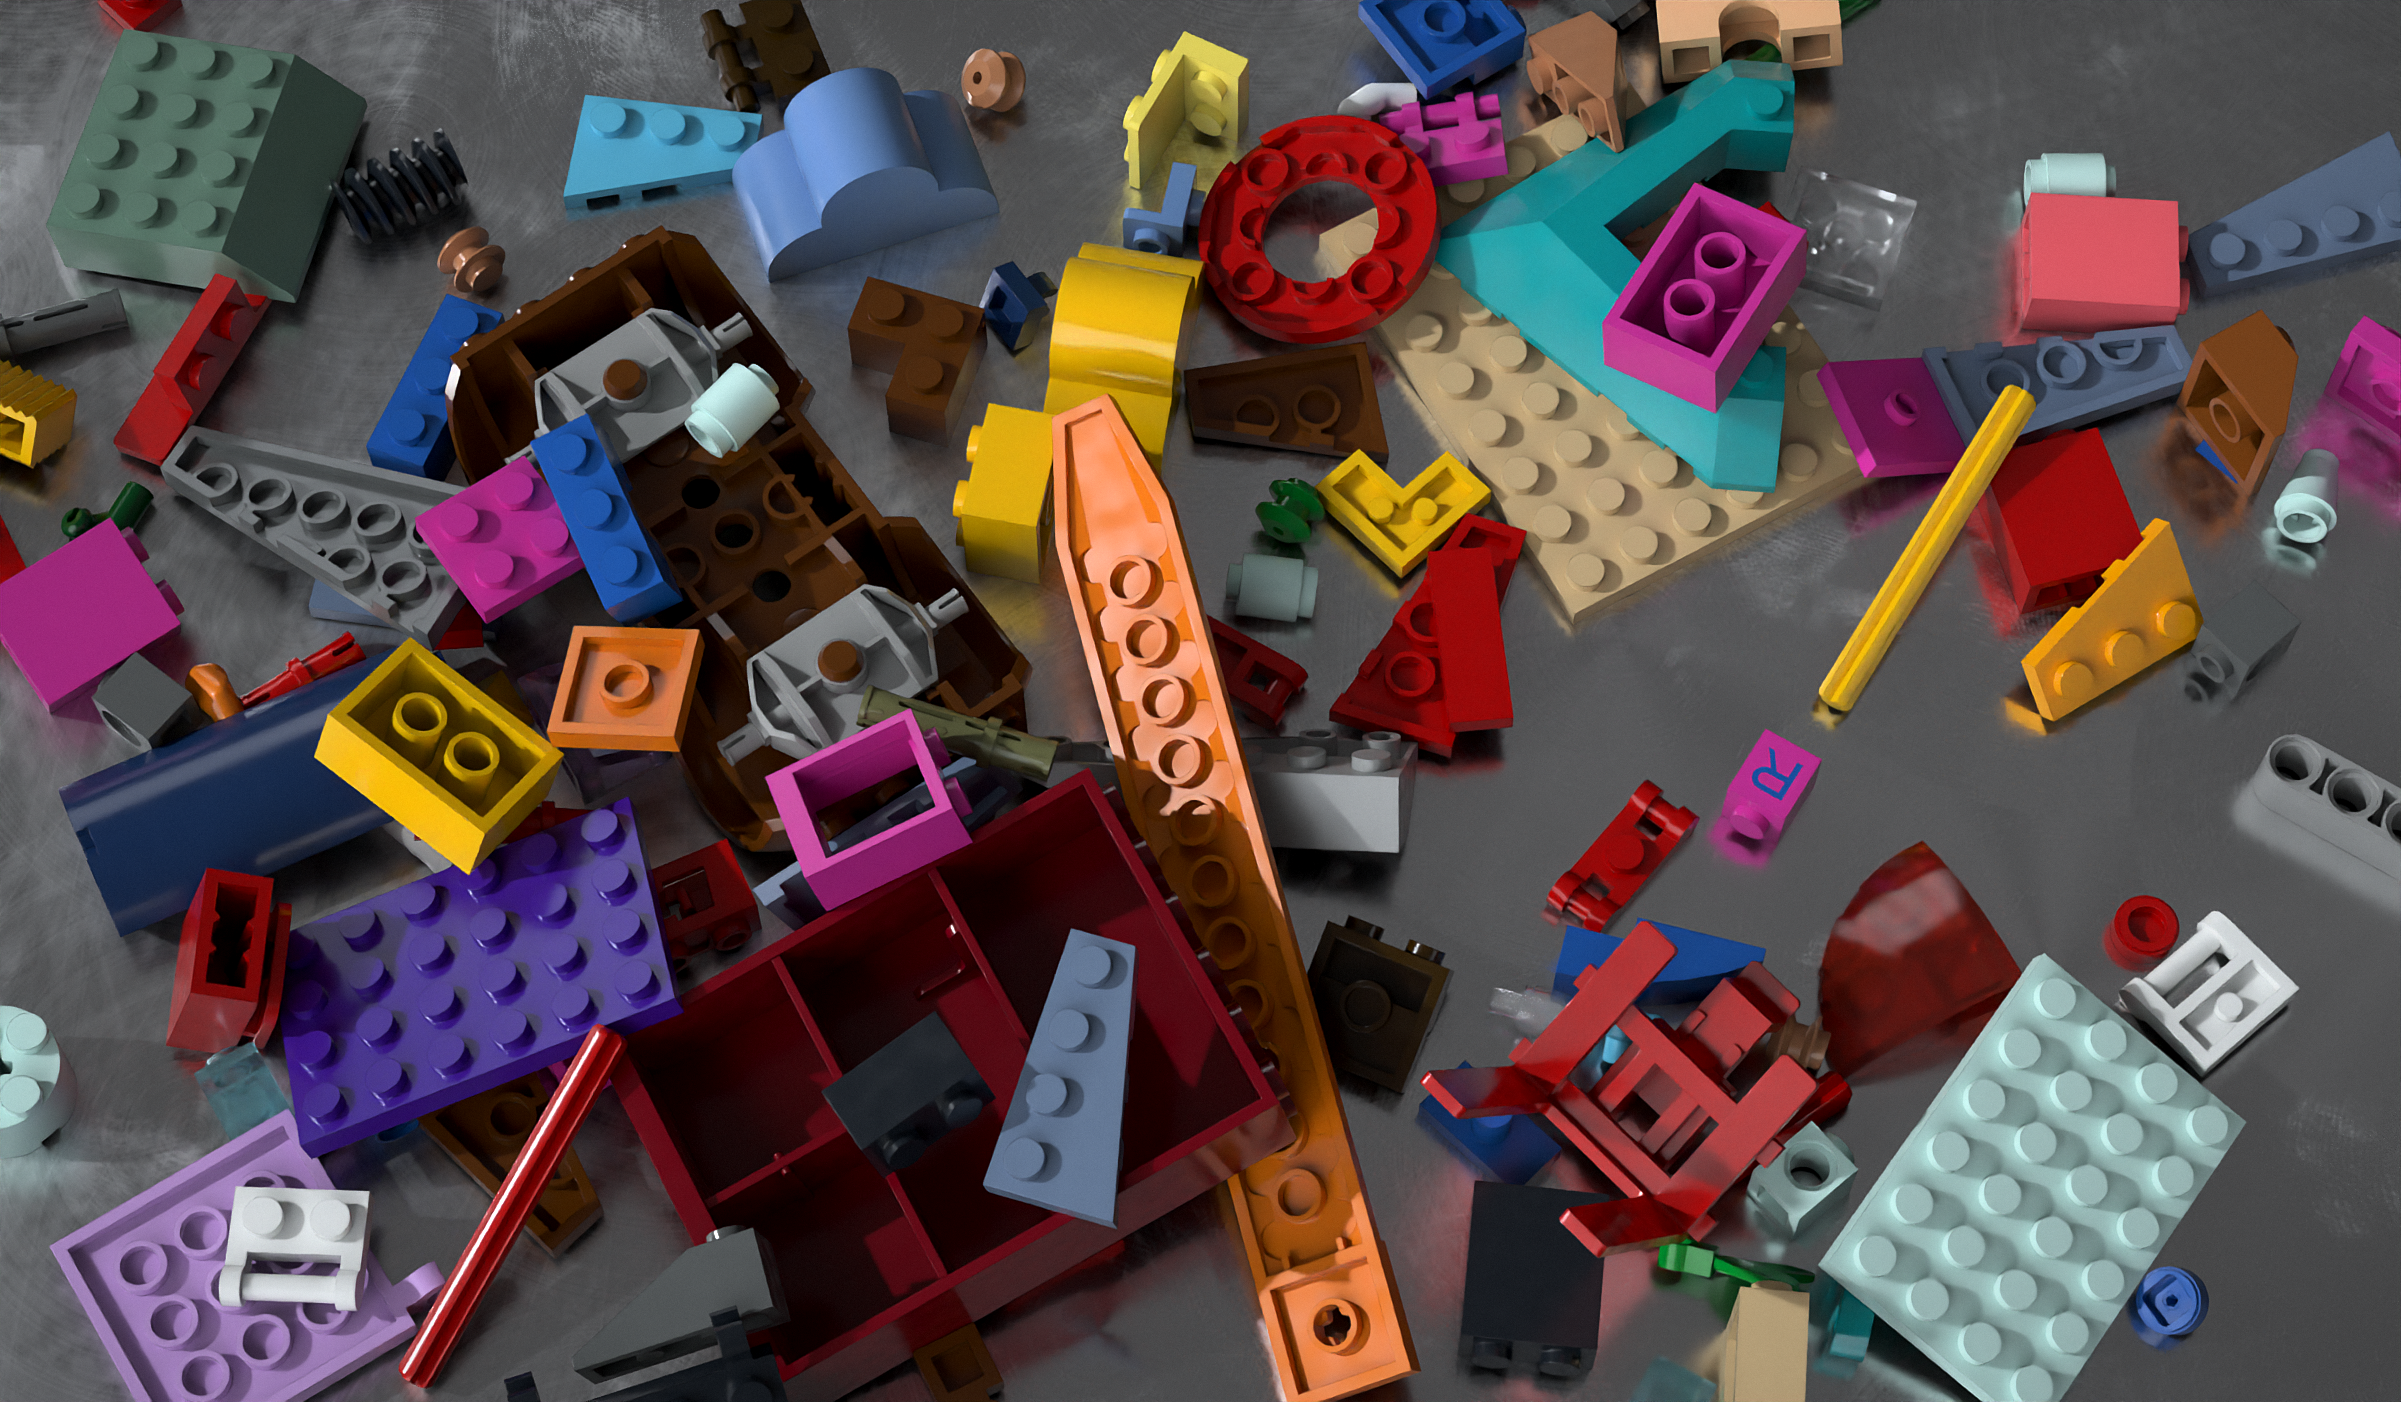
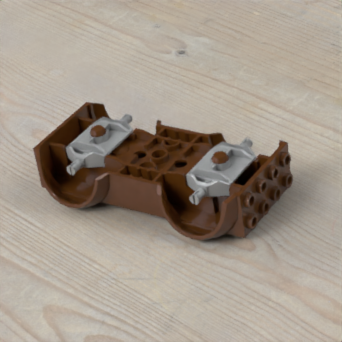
M662 225L646 235L639 234L633 236L623 243L618 252L594 267H585L578 270L566 281L564 286L541 300H532L517 309L511 319L488 333L483 332L470 337L462 344L458 352L450 356L452 367L445 388L447 417L455 452L469 486L525 455L549 487L531 447V441L586 413L609 434L633 487V490L628 492L632 504L650 536L659 544L684 599L631 627L698 629L701 632L705 648L680 752L671 751L688 788L704 812L719 830L739 847L752 852L794 850L765 777L867 729L866 727L857 726L856 723L860 705L868 685H873L900 696L950 709L970 717L986 721L989 720L990 716L1003 719V726L1028 734L1024 694L1034 670L1033 667L989 614L915 517L886 516L883 518L804 417L816 390L779 346L696 236L670 230L666 231ZM734 363H739L746 368L751 364H756L765 370L778 385L779 392L775 397L779 402L780 408L738 451L729 450L722 458H718L703 448L686 428L685 421L693 414L691 405ZM705 478L715 482L720 492L718 499L711 506L696 509L684 502L682 498L683 490L691 481ZM731 525H744L753 531L750 541L738 548L726 547L718 541L720 533ZM778 571L789 578L791 588L783 599L776 602H765L755 595L753 591L754 583L765 572ZM948 751L952 763L941 767V769H945L963 756ZM916 764L817 811L816 814L827 842L924 782L925 779L919 765Z

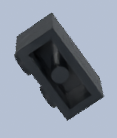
M935 1011L821 1091L860 1150L883 1179L895 1170L906 1168L915 1163L923 1155L927 1147L951 1130L971 1123L978 1117L983 1107L996 1099L994 1093Z

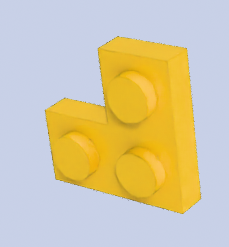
M1360 449L1314 486L1320 495L1319 501L1324 508L1401 579L1427 557L1428 551H1434L1453 534L1467 513L1476 515L1490 503L1491 490L1448 451L1404 488L1397 484Z

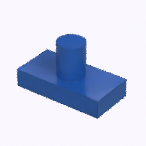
M1465 1060L1456 1069L1473 1067ZM1431 1093L1419 1104L1418 1113L1493 1182L1531 1186L1560 1158L1562 1148L1525 1114L1459 1120Z

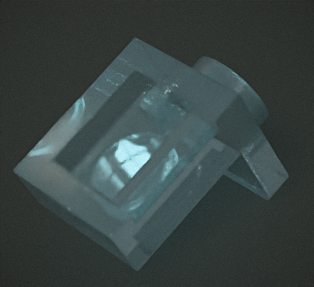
M254 1042L247 1043L242 1047L231 1046L220 1050L208 1059L205 1067L194 1074L230 1141L289 1108L296 1120L294 1113Z

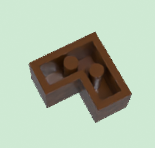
M868 276L847 327L852 364L893 375L885 395L890 432L948 448L988 347L985 309Z

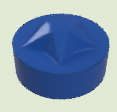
M2167 1266L2157 1268L2143 1278L2137 1290L2136 1306L2141 1319L2150 1329L2161 1334L2184 1335L2197 1329L2204 1321L2209 1308V1296L2205 1284L2195 1273L2185 1268Z

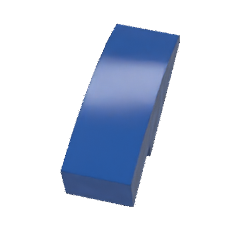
M1638 917L1636 926L1641 921L1652 922L1677 946L1678 953L1634 1003L1638 1007L1676 1005L1704 1000L1723 978H1736L1751 961H1758L1763 964L1766 949ZM1567 925L1551 997L1571 1000L1579 992V989L1573 984L1576 978L1590 963H1594L1600 968L1624 939Z

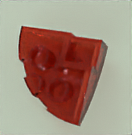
M1923 840L1899 852L1864 880L1859 886V891L1852 898L1844 913L1837 918L1821 963L1824 971L1822 1000L1819 1002L1818 1017L1823 1016L1820 1030L1831 1033L1826 1049L1829 1063L1833 1071L1838 1072L1846 1082H1849L1957 1034L1961 1024L1998 1009L2022 975L2006 945L1984 912L1959 879Z

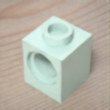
M1813 1121L1808 1123L1783 1145L1786 1149L1768 1168H1764L1760 1164L1753 1170L1746 1191L1791 1240L1796 1238L1850 1192L1858 1168L1854 1165V1156L1848 1146L1834 1133L1828 1132L1824 1134ZM1797 1167L1811 1168L1820 1175L1823 1183L1815 1187L1801 1185L1792 1177L1790 1171Z

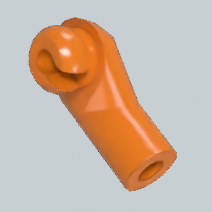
M207 663L195 665L189 670L185 678V689L192 693L197 706L211 716L214 723L244 711L226 671L221 666Z

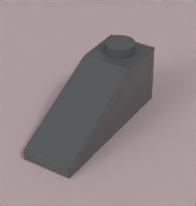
M743 1225L727 1226L709 1233L706 1236L707 1243L689 1248L683 1252L571 1357L574 1371L590 1382L598 1384L719 1345L709 1313L734 1305L737 1306L746 1335L790 1322L791 1319L772 1243L756 1229H747Z

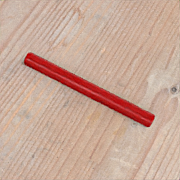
M602 1024L592 1026L401 1360L399 1372L411 1384L425 1389L434 1386L625 1052L627 1040L616 1030Z

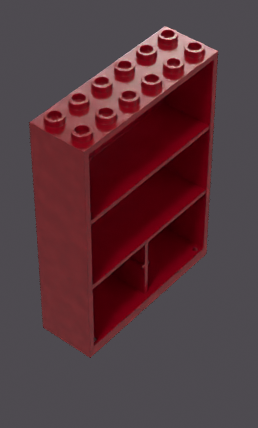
M1089 767L969 833L972 843L842 904L681 994L684 1013L624 1036L627 1040V1048L611 1074L610 1080L694 1246L707 1243L706 1236L709 1233L733 1225H743L747 1229L754 1228L772 1243L791 1321L746 1335L750 1348L770 1342L788 1402H833L913 1357V1351L977 1321L1297 1140L1288 1119L1298 1114V1111L1289 1096L1290 1093L1270 1059L1259 1065L1257 1064L1258 1061L1266 1058V1055L1238 1002L1225 1008V1006L1234 1002V999L1207 947H1203L1187 912L1175 891L1171 890L1143 836H1140L1128 809L1112 781L1100 787ZM1071 928L1136 946L1140 954L1133 1039L1130 1040L1128 1073L1130 1075L1128 1103H1125L1122 1136L1124 1141L1123 1167L1119 1173L1118 1229L988 1192L983 1186ZM935 1011L994 1093L996 1099L983 1107L981 1113L971 1123L951 1130L927 1147L923 1155L915 1163L906 1168L897 1169L883 1179L860 1150L821 1091Z

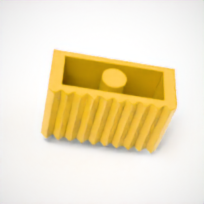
M0 360V454L34 468L36 462L40 464L42 459H47L50 453L54 454L56 449L60 450L63 444L67 445L71 439L77 394L74 389L66 391L63 384L55 385L52 379L45 382L41 374L34 377L31 370L23 372L20 365L13 368L9 360L6 362Z

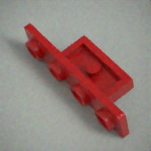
M215 273L153 370L155 375L114 437L113 443L118 451L161 466L189 427L195 424L273 299H268L267 296L244 294L237 280Z

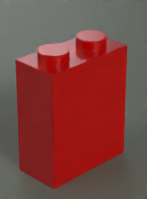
M2097 427L2076 432L2073 429H2064L2048 435L2040 442L2020 447L2013 444L1977 503L2020 615L2091 597L2105 582L2101 575L2116 559L2124 561L2143 541Z

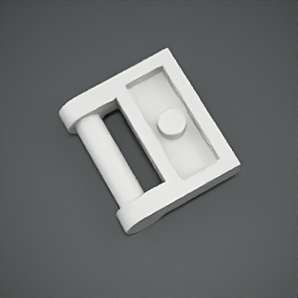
M2212 911L2197 924L2198 932L2145 978H2133L2119 990L2118 994L2124 1007L2134 1017L2145 1020L2201 1077L2205 1076L2294 999L2300 989L2234 923L2218 911ZM2214 952L2222 953L2230 960L2175 1009L2162 998Z
M235 1186L226 1260L219 1280V1300L221 1306L244 1307L247 1300L334 1303L338 1311H359L363 1298L374 1208V1198L370 1191ZM252 1260L341 1263L337 1276L251 1273Z

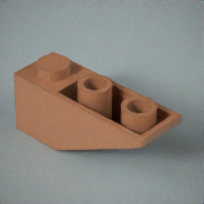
M1589 11L1527 36L1532 59L1527 61V72L1535 90L1539 94L1544 93L1552 99L1564 115H1571L1581 123L1589 136H1596L1615 153L1623 151L1625 148L1628 81L1617 30L1594 12Z

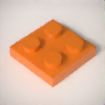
M574 626L547 728V734L552 746L680 752L705 648L700 630Z

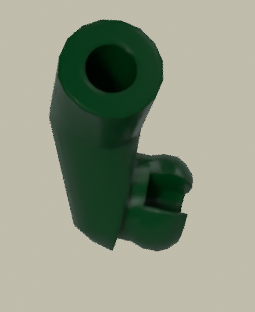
M128 481L109 511L92 514L86 508H73L63 517L61 530L65 536L69 537L70 542L110 517L119 531L128 526L134 530L153 501L154 496L144 486Z

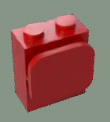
M206 868L182 923L166 1046L232 1056L241 1036L244 1035L249 1036V1047L259 1049L265 1047L275 1027L279 1013L292 918V904L277 902L273 911L270 912L274 878Z

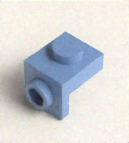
M1173 162L1161 213L1136 208L1125 209L1123 216V246L1126 249L1183 258L1190 226L1199 227L1202 209L1206 201V191L1197 190L1196 165Z

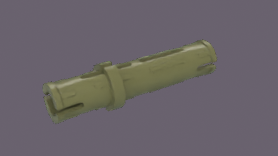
M873 685L867 686L860 705L857 726L869 728L911 708L923 731L935 726L947 751L976 760V767L989 770L990 766L993 765L1016 771L1047 783L1059 741L1033 736L1003 726V719L990 716L989 720L986 721L917 699L900 696Z

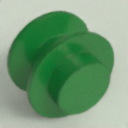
M1298 478L1272 481L1269 486V493L1274 499V503L1260 502L1255 509L1260 523L1267 533L1282 542L1307 543L1312 537V532L1306 521H1320L1325 515L1324 506L1319 501L1320 495L1318 491L1309 483Z

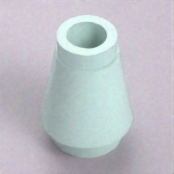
M2324 449L2306 451L2274 506L2277 526L2286 537L2304 543L2317 542L2323 539L2326 533L2336 525L2338 469L2340 462L2333 453Z

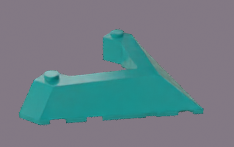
M1730 59L1627 119L1625 148L1623 151L1615 153L1599 138H1595L1443 227L1433 264L1437 261L1461 280L1460 287L1499 319L1504 316L1519 328V335L1595 396L1598 397L1603 394L1627 414L1626 420L1661 449L1664 450L1668 446L1694 467L1693 474L1710 488L1774 493L1785 399L1786 347L1760 345L1716 414L1604 365L1602 322L1641 264L1620 241L1638 227L1646 228L1679 203L1680 196L1689 190L1694 182L1698 183L1702 179L1708 181L1724 168L1785 172L1794 131L1795 79L1790 64Z

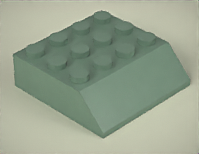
M124 29L46 223V227L65 267L206 289L215 273L237 280L244 294L267 296L268 299L296 303L335 197L329 177L339 185L368 107L366 99L296 54Z

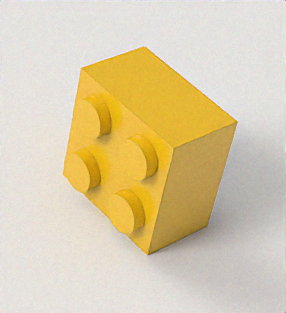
M988 403L983 426H972L966 457L967 462L973 463L969 481L959 480L953 503V517L959 518L956 531V546L964 547L966 570L968 572L1040 584L1055 524L1052 417L1056 415Z

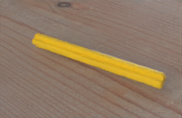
M2008 385L2003 389L1821 684L1819 694L1821 699L1828 705L1844 712L1852 708L2036 409L2034 396L2028 391L2015 385Z

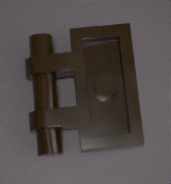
M750 0L739 4L743 24L735 27L726 23L723 13L719 9L709 10L700 17V22L705 31L702 37L703 45L709 58L717 61L722 73L719 84L726 100L734 103L737 112L759 113L761 105L757 97L771 92L779 111L785 110L800 91L822 77L832 74L801 0ZM754 50L761 66L753 69L744 67L740 55Z

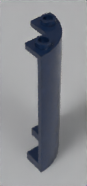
M401 645L58 789L73 830L83 848L87 863L120 938L188 909L206 868L263 877L396 820L314 758L327 715ZM440 650L432 653L446 663Z

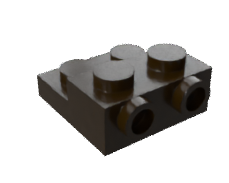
M1348 915L1344 926L1327 921L1308 969L1307 977L1331 1063L1348 1072L1404 1093L1427 1033L1431 1032L1455 971L1441 966L1446 953L1409 939L1405 951L1381 942L1385 931L1384 928L1354 916Z

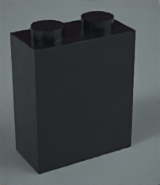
M1475 1180L1470 1210L1457 1356L1472 1357L1471 1361L1474 1364L1487 1368H1507L1512 1365V1361L1540 1364L1539 1368L1541 1371L1560 1376L1576 1375L1580 1373V1369L1592 1370L1598 1348L1605 1257L1598 1258L1560 1222L1559 1217L1568 1207L1608 1202L1610 1194Z

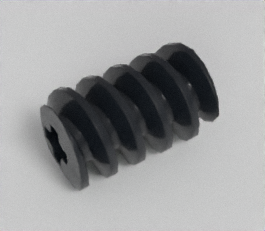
M441 128L433 133L434 150L420 138L412 140V160L400 149H391L389 151V170L378 159L374 157L368 159L366 163L367 180L356 169L350 167L344 172L345 189L343 190L329 177L334 194L351 229L366 245L373 243L371 225L377 223L389 236L395 234L393 215L396 213H400L411 226L417 224L416 205L422 203L433 216L439 214V194L444 193L455 206L462 204L460 185L464 183L468 185L467 178L451 142Z

